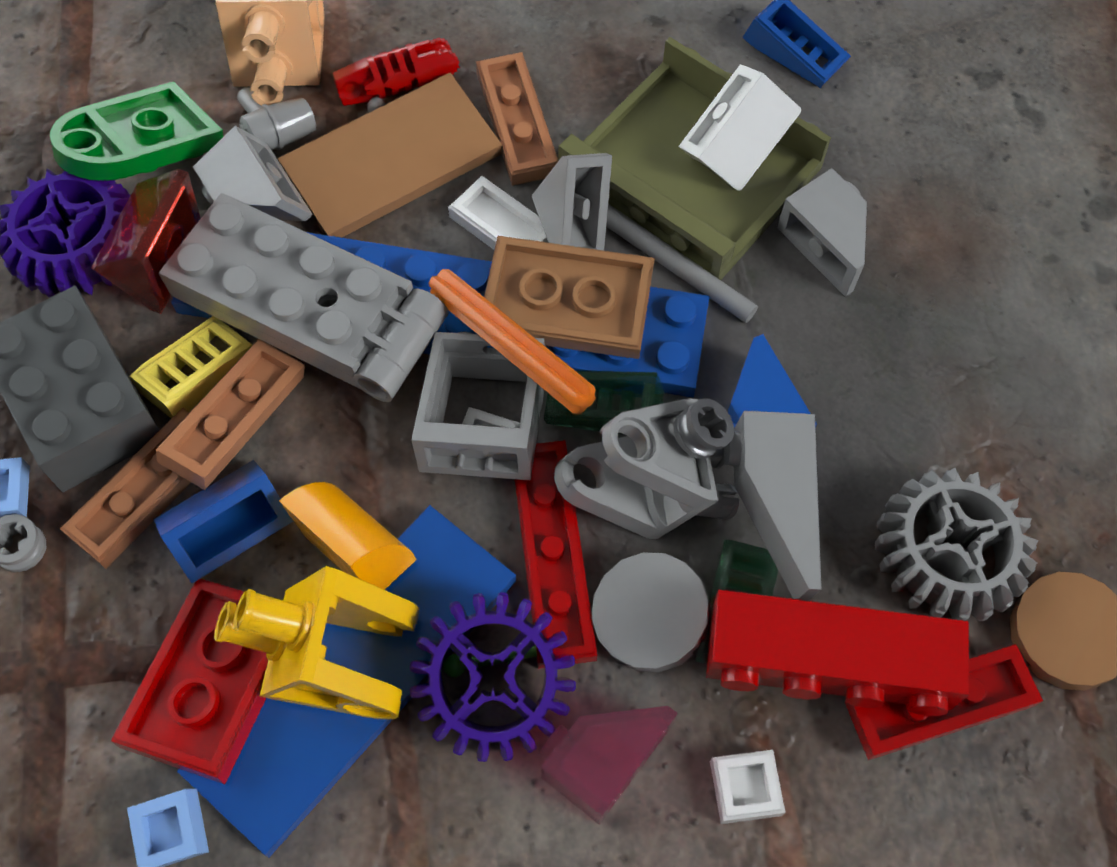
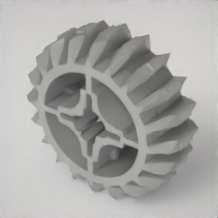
M956 468L947 470L942 478L931 470L925 473L919 482L914 479L907 481L901 488L900 494L897 493L890 497L885 505L887 513H883L877 522V529L883 534L879 535L875 541V550L887 555L879 564L880 572L896 573L898 576L891 584L892 592H901L907 588L913 594L909 599V609L918 608L924 601L930 604L929 611L932 617L941 618L948 609L952 619L966 621L971 614L979 622L987 620L993 614V610L997 612L1007 610L1013 604V597H1019L1028 588L1029 582L1026 578L1035 571L1037 564L1029 556L1037 549L1036 545L1039 540L1023 535L1031 527L1032 518L1016 517L1013 513L1018 507L1019 498L1009 499L1004 502L998 496L1000 493V482L992 484L986 489L980 486L979 472L970 474L964 482L961 480ZM926 513L930 521L926 527L929 536L922 544L916 545L913 532L915 517ZM988 546H993L995 569L992 579L986 580L982 568L986 565L982 552ZM935 570L940 571V572H941L942 574H944L946 577L942 576L941 574H939V573L936 572Z

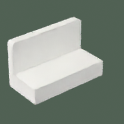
M740 64L678 147L691 158L710 168L732 188L739 191L743 189L799 116L801 108L764 73Z

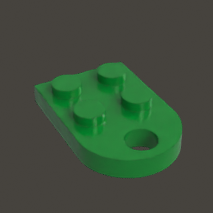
M174 81L74 109L56 120L50 130V141L56 163L63 170L74 176L101 181L118 180L140 173H150L159 167L188 158L200 157L204 153L209 152L223 138V130Z

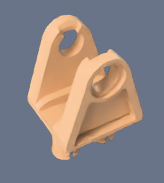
M216 0L215 3L233 87L251 86V91H254L252 93L253 100L262 106L263 104L271 105L281 102L284 86L320 85L324 34L323 0Z

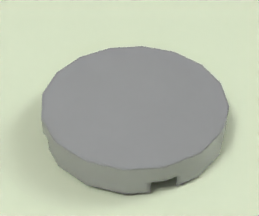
M642 552L621 560L604 575L594 594L592 621L598 640L614 659L636 671L662 672L682 665L693 655L701 641H704L710 629L711 603L702 580L686 562L666 553Z

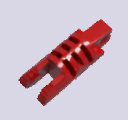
M438 37L437 39L433 38L431 41L426 40L416 44H406L402 48H393L389 52H380L376 56H367L333 72L332 75L343 106L369 102V100L375 97L385 99L386 96H395L402 91L408 92L412 88H420L450 72L454 75L455 72H458L457 69L460 68L458 65L460 61L455 52H452L448 41Z

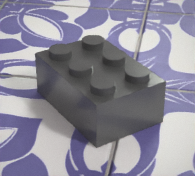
M76 285L0 322V393L38 466L62 493L136 454L160 431L100 323Z

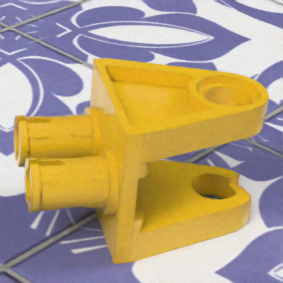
M326 566L286 589L283 600L247 589L242 594L238 605L231 601L226 602L218 617L214 638L215 641H225L266 653L268 663L259 695L261 697L361 717L390 720L396 719L399 715L402 690L391 684L324 660L327 647L321 643L325 625L328 623L382 635L402 636L403 630H415L420 609L409 600L341 570Z

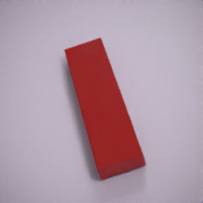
M566 440L537 443L531 480L514 479L529 600L532 602V623L534 624L541 614L548 612L552 616V621L541 631L544 637L548 639L560 631H563L567 636V641L564 644L552 649L554 656L573 655L575 664L597 661V649L576 508L563 498L554 480L555 468L558 462L567 455ZM536 647L538 669L544 668L541 654Z

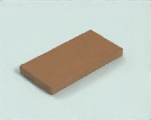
M450 72L277 159L313 214L312 218L323 235L342 238L502 154V144Z

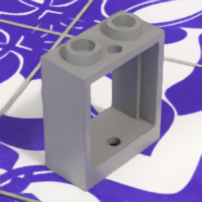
M435 332L411 439L419 472L531 480L544 389L495 348L486 347L491 345L478 334L469 332ZM535 338L545 346L544 338ZM452 377L527 382L519 428L443 423Z

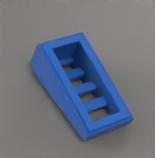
M773 0L754 18L742 37L758 51L819 88L851 57L790 0ZM790 36L791 38L795 39L796 41L793 42V41H792L791 39H789L788 37ZM804 46L812 50L808 55L802 50ZM820 56L829 60L822 68L815 62Z

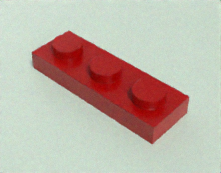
M1017 644L969 659V696L952 710H948V713L945 715H918L909 711V704L884 701L883 706L876 708L857 707L846 703V701L845 705L867 759L871 760L1035 707L1043 702V699Z

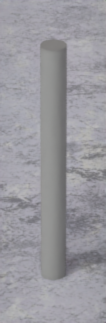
M608 204L607 228L649 257L655 258V261L704 295L709 296L710 299L745 323L751 320L758 309V305Z

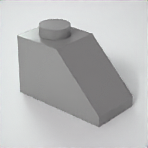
M236 125L193 166L204 184L202 193L211 204L222 192L279 220L306 221L313 215L268 144Z
M831 168L785 199L777 229L845 297L854 291L865 264L867 201L852 183L845 181Z

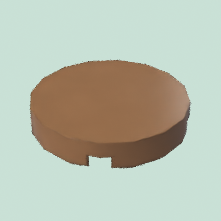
M1056 572L1038 578L1016 599L1010 616L1011 640L1013 644H1017L1024 659L1030 664L1028 668L1039 679L1061 689L1086 691L1107 683L1117 676V595L1104 583L1082 573Z

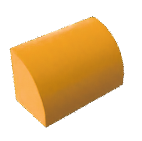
M328 482L306 484L291 491L279 500L303 535L340 570L385 590L417 560L409 548L334 484Z

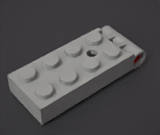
M222 192L159 271V275L171 296L303 360L383 402L392 401L433 339L435 332L439 330L449 314L445 304L435 295L422 289H413L412 281Z

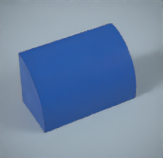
M252 460L208 486L206 490L198 492L156 517L154 522L161 538L192 584L292 523L293 520L279 502L281 498L267 475Z

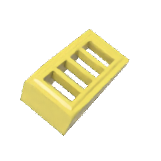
M212 316L147 360L129 378L142 396L172 419L182 408L190 412L253 345L220 319ZM217 336L228 344L230 348L221 352L209 342ZM201 350L213 360L204 364L195 355ZM186 364L195 371L190 376H186L180 371ZM172 378L178 384L170 389L165 384Z

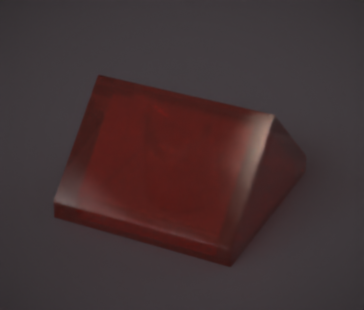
M176 169L137 183L91 269L148 309L162 314L171 294L160 277L159 271L201 219L189 173Z

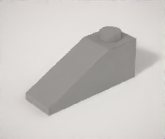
M744 411L734 428L732 441L724 447L725 465L734 466V486L793 599L809 601L822 590L815 414Z

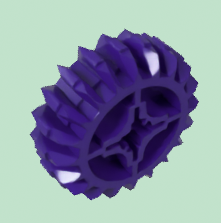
M47 168L46 177L39 181L27 177L28 188L24 191L11 190L14 203L0 205V216L2 217L0 220V256L4 260L3 264L12 276H16L23 286L31 291L39 289L42 294L49 298L53 297L58 291L63 292L75 285L77 289L82 288L84 292L92 296L95 284L102 281L112 286L111 274L115 271L128 273V263L125 259L139 257L136 243L143 240L142 228L140 226L141 215L136 204L132 203L133 200L128 190L123 188L121 184H117L115 180L84 179L74 176L65 170L62 174L56 175Z
M500 592L497 596L496 611H486V600L482 593L473 595V605L476 613L470 616L466 615L464 607L459 601L451 603L449 607L457 621L451 627L444 619L434 616L430 620V624L435 631L442 635L438 643L423 636L419 637L416 642L417 647L432 654L430 662L413 660L409 666V670L413 673L428 674V683H419L410 688L411 697L420 698L430 695L433 702L418 712L417 715L420 721H427L436 714H439L444 721L437 726L432 737L439 742L446 737L451 728L458 732L460 735L453 747V752L457 755L464 753L469 739L479 741L477 760L481 762L488 760L490 743L500 742L503 760H512L513 747L511 740L520 737L523 747L527 752L531 753L536 750L537 745L530 730L537 725L543 734L552 737L556 733V728L545 717L548 710L550 709L562 716H567L570 707L564 701L554 698L556 690L572 692L576 689V682L574 680L558 678L557 669L569 668L575 665L574 656L565 654L555 657L552 649L567 641L566 634L560 631L546 639L541 631L550 624L552 616L548 612H544L534 624H531L525 619L532 606V602L528 599L521 601L516 615L506 612L509 602L508 594ZM490 623L511 626L521 631L507 647L494 653L483 651L462 634L475 626ZM534 645L538 648L544 664V684L536 703L525 694V691L515 679V670L518 664ZM449 648L460 657V660L469 670L471 678L469 687L453 706L446 696L442 680L443 663ZM511 652H517L508 662V668L504 673V679L508 683V688L517 697L514 698L505 689L496 692L493 685L492 692L483 689L475 699H470L478 689V683L483 674L477 667L478 663L469 656V653H472L481 663L484 660L490 659L493 665L494 659H499L503 662ZM491 700L505 703L522 716L520 719L502 726H485L466 719L480 705Z

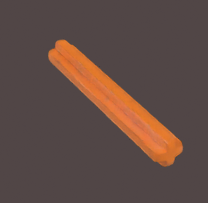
M442 269L437 276H432L428 283L429 287H431V294L439 298L452 314L574 414H582L587 407L592 406L596 399L594 385L453 271Z

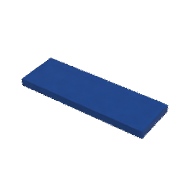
M431 505L398 538L399 541L412 551L417 560L385 589L390 593L413 602L419 607L415 630H403L402 636H389L326 623L321 643L327 647L324 660L401 689L402 695L399 712L413 698L410 695V688L416 684L428 681V674L413 673L409 670V666L413 660L430 662L432 654L416 646L419 637H428L437 643L442 637L432 628L430 620L434 616H439L450 627L454 625L457 621L452 615L449 606L455 601L461 603L467 616L475 614L473 595L477 593L484 595L486 611H490L496 605L498 594L500 592L507 593L516 582V574ZM475 627L468 629L462 634L467 637ZM450 648L445 656V659L447 656L451 655L454 652ZM266 698L226 784L182 769H178L177 772L197 789L256 848L270 858L393 719L367 718Z

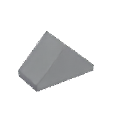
M599 153L562 156L531 197L549 243L604 251L612 155Z

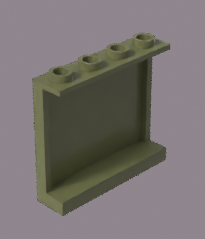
M669 37L665 41L663 62L584 141L570 134L558 146V161L562 156L599 153L612 155L608 204L722 280L782 213L785 199L807 185L820 171L831 137L820 131L814 124L797 117L743 189L738 191L732 188L710 168L691 158L678 146L733 74L722 70L701 57L694 49L687 48Z

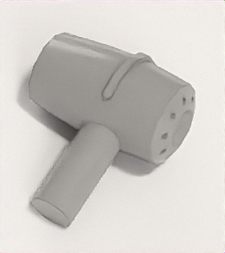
M249 87L241 89L237 95L238 102L248 113L240 117V128L266 142L271 150L276 149L279 151L285 145L295 142L316 130L313 112L304 98L271 105L263 104L261 106L253 100L252 93L254 91H251Z

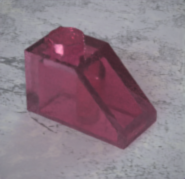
M669 706L580 716L570 730L560 725L549 737L539 753L546 760L541 766V778L600 825L673 727L678 713Z

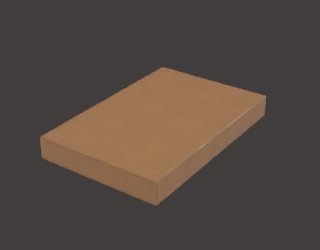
M497 236L484 297L534 338H544L546 346L639 359L655 258Z

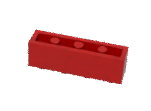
M718 589L711 613L706 678L721 680L720 685L722 687L735 691H755L758 689V685L783 688L784 695L796 699H818L821 697V693L846 696V703L857 707H881L884 705V701L909 704V711L914 714L941 716L947 714L948 710H952L969 696V621Z

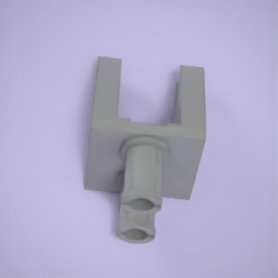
M688 398L622 412L601 428L600 433L603 434L602 442L577 447L563 457L555 468L554 480L558 491L565 500L580 509L648 539H659L694 516L730 520L735 516L739 507V498L722 497L723 494H737L735 486L726 483L715 484L712 468L718 469L725 464L724 447L718 449L709 458L698 459L686 453L675 438L673 423L676 416L688 409L689 406L699 399ZM618 433H623L627 436L618 438ZM575 464L585 465L592 471L596 479L595 489L587 487L580 480H575L573 474Z

